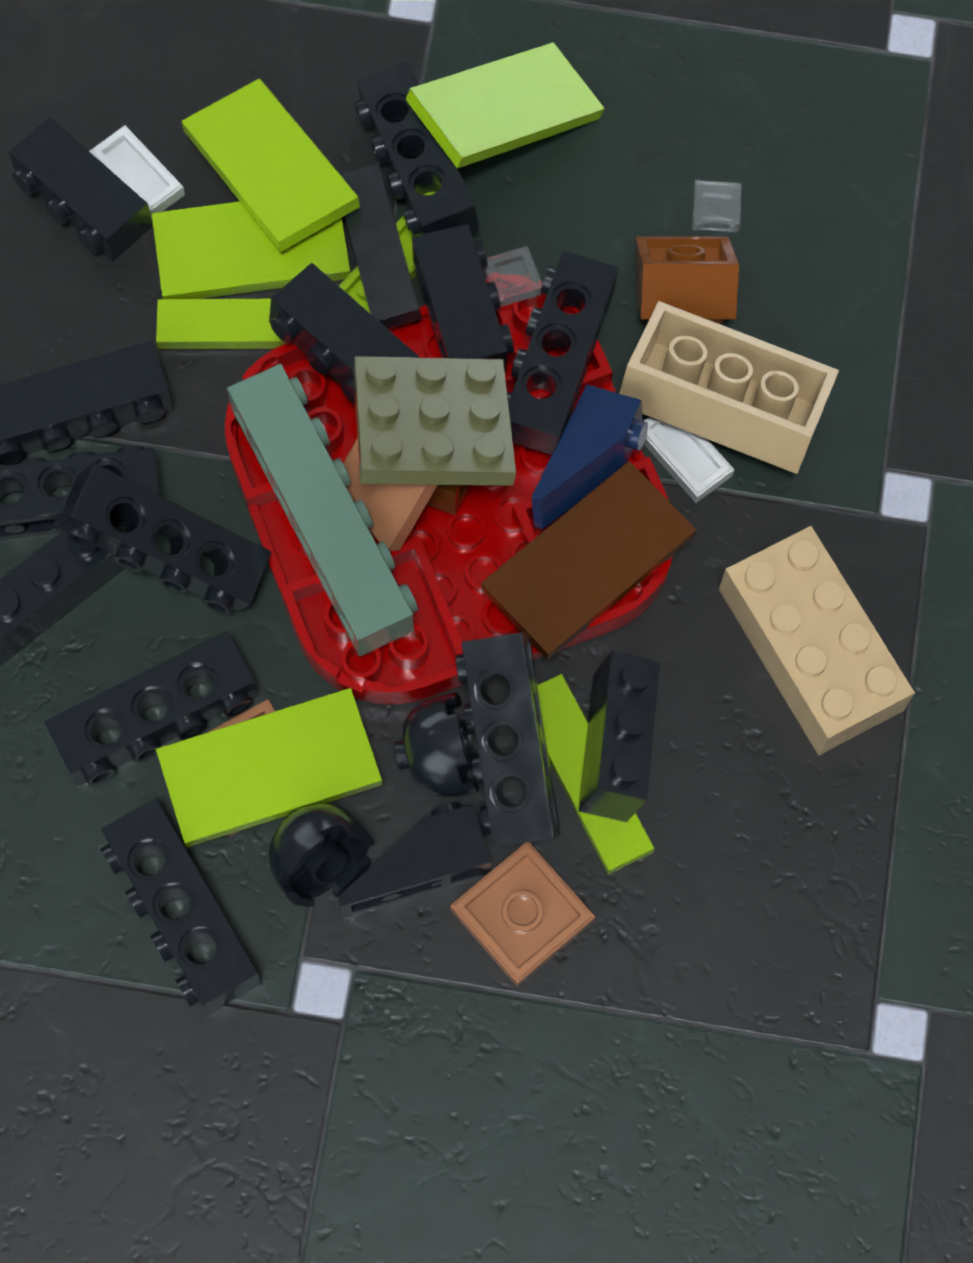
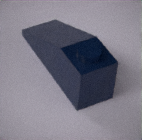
M586 385L531 497L535 527L541 529L547 527L626 464L634 449L641 450L648 431V422L642 421V400Z

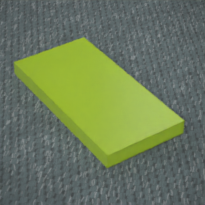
M554 42L412 87L406 97V101L457 169L599 120L605 109Z
M260 78L181 121L185 134L280 252L360 207L357 194Z
M240 201L151 213L163 299H204L283 288L310 263L317 266L333 281L345 280L350 274L342 218L280 252Z
M351 688L156 749L186 848L285 817L297 809L332 802L382 786V779Z

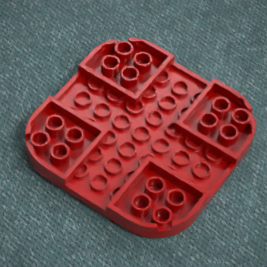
M515 276L486 277L487 283L494 281L499 294L501 309L495 311L499 325L507 324L512 336L514 352L507 354V369L505 372L507 392L512 393L517 378L511 377L516 354L519 348L523 350L528 349L532 336L526 335L530 315L534 307L542 309L547 295L541 294V288L530 285V279ZM426 305L419 307L422 319L388 328L389 331L420 358H442ZM564 306L560 308L561 311L567 314H576L580 312V310L574 306ZM597 340L574 409L586 385L617 393L612 383L613 372L599 340ZM292 342L281 345L259 358L244 373L242 381L281 364L289 379L297 377L308 399V404L304 405V408L310 420L318 417L323 424L330 442L329 445L325 446L332 461L340 458L344 463L358 436L356 405L345 396L341 385L328 374L323 375L317 372L309 364L305 353ZM550 347L544 350L552 356L566 354L559 347ZM534 389L529 392L538 399H545L552 395L545 389ZM230 402L228 403L225 417V437L233 473L260 544L263 548L271 551L268 565L299 646L312 668L328 684L339 691L351 688L354 698L366 702L387 705L416 702L465 685L460 683L456 666V655L463 653L461 642L522 633L481 590V583L555 522L553 521L544 529L535 527L531 498L552 456L551 454L513 443L516 468L513 486L470 485L456 516L429 505L425 506L401 549L390 551L396 567L391 570V573L398 586L406 584L409 587L418 607V611L413 613L414 631L359 657L234 416ZM634 449L628 461L669 501L650 456L645 458L642 449ZM371 533V535H372V537H373L375 543H376V544L379 543V541H378V540L374 537V535ZM673 555L562 649L612 632L640 616L654 602L663 588ZM531 643L533 659L543 657Z

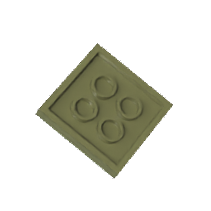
M355 356L353 372L360 484L514 485L516 468L503 359Z

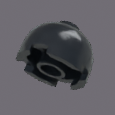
M457 692L437 696L420 703L408 714L403 723V740L394 742L399 770L401 772L409 770L417 786L428 794L440 797L460 796L478 792L479 790L473 778L469 779L468 771L472 770V756L475 755L472 736L467 732L465 720L458 721L457 713L455 714L454 711L455 707L462 706L461 698Z
M325 803L307 806L289 813L275 831L269 846L270 870L286 898L294 905L311 907L314 906L312 898L319 897L332 889L333 895L336 898L367 871L371 861L366 854L369 846L374 845V840L359 821L346 809Z

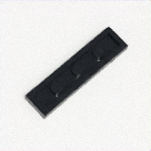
M379 163L341 174L342 178L359 197L360 207L345 215L370 314L387 329L422 319Z

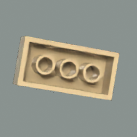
M658 301L626 367L619 394L642 400V414L798 474L839 370Z
M812 526L725 569L719 591L818 755L829 751L905 710L915 694L914 690Z

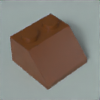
M636 236L637 306L641 319H648L649 322L658 301L718 324H722L724 319H736L739 263L729 237Z

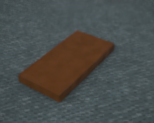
M628 461L481 583V590L522 633L530 634L531 643L549 660L693 539L697 530Z

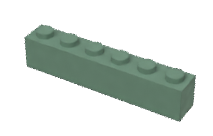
M279 364L227 387L231 410L359 657L413 632V613L418 611L416 601L406 584L397 585L391 573V570L396 568L392 555L383 541L375 543L368 530L373 527L371 516L364 502L361 499L354 502L346 488L351 485L348 472L340 458L333 461L325 448V446L330 444L328 435L318 417L310 420L304 408V405L308 404V399L298 378L289 379L284 368Z

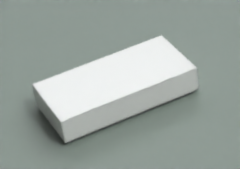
M125 125L89 151L148 203L151 220V213L163 212L185 195L184 187Z
M652 417L645 420V422H648V431L644 445L695 503L733 476L734 468L708 439Z

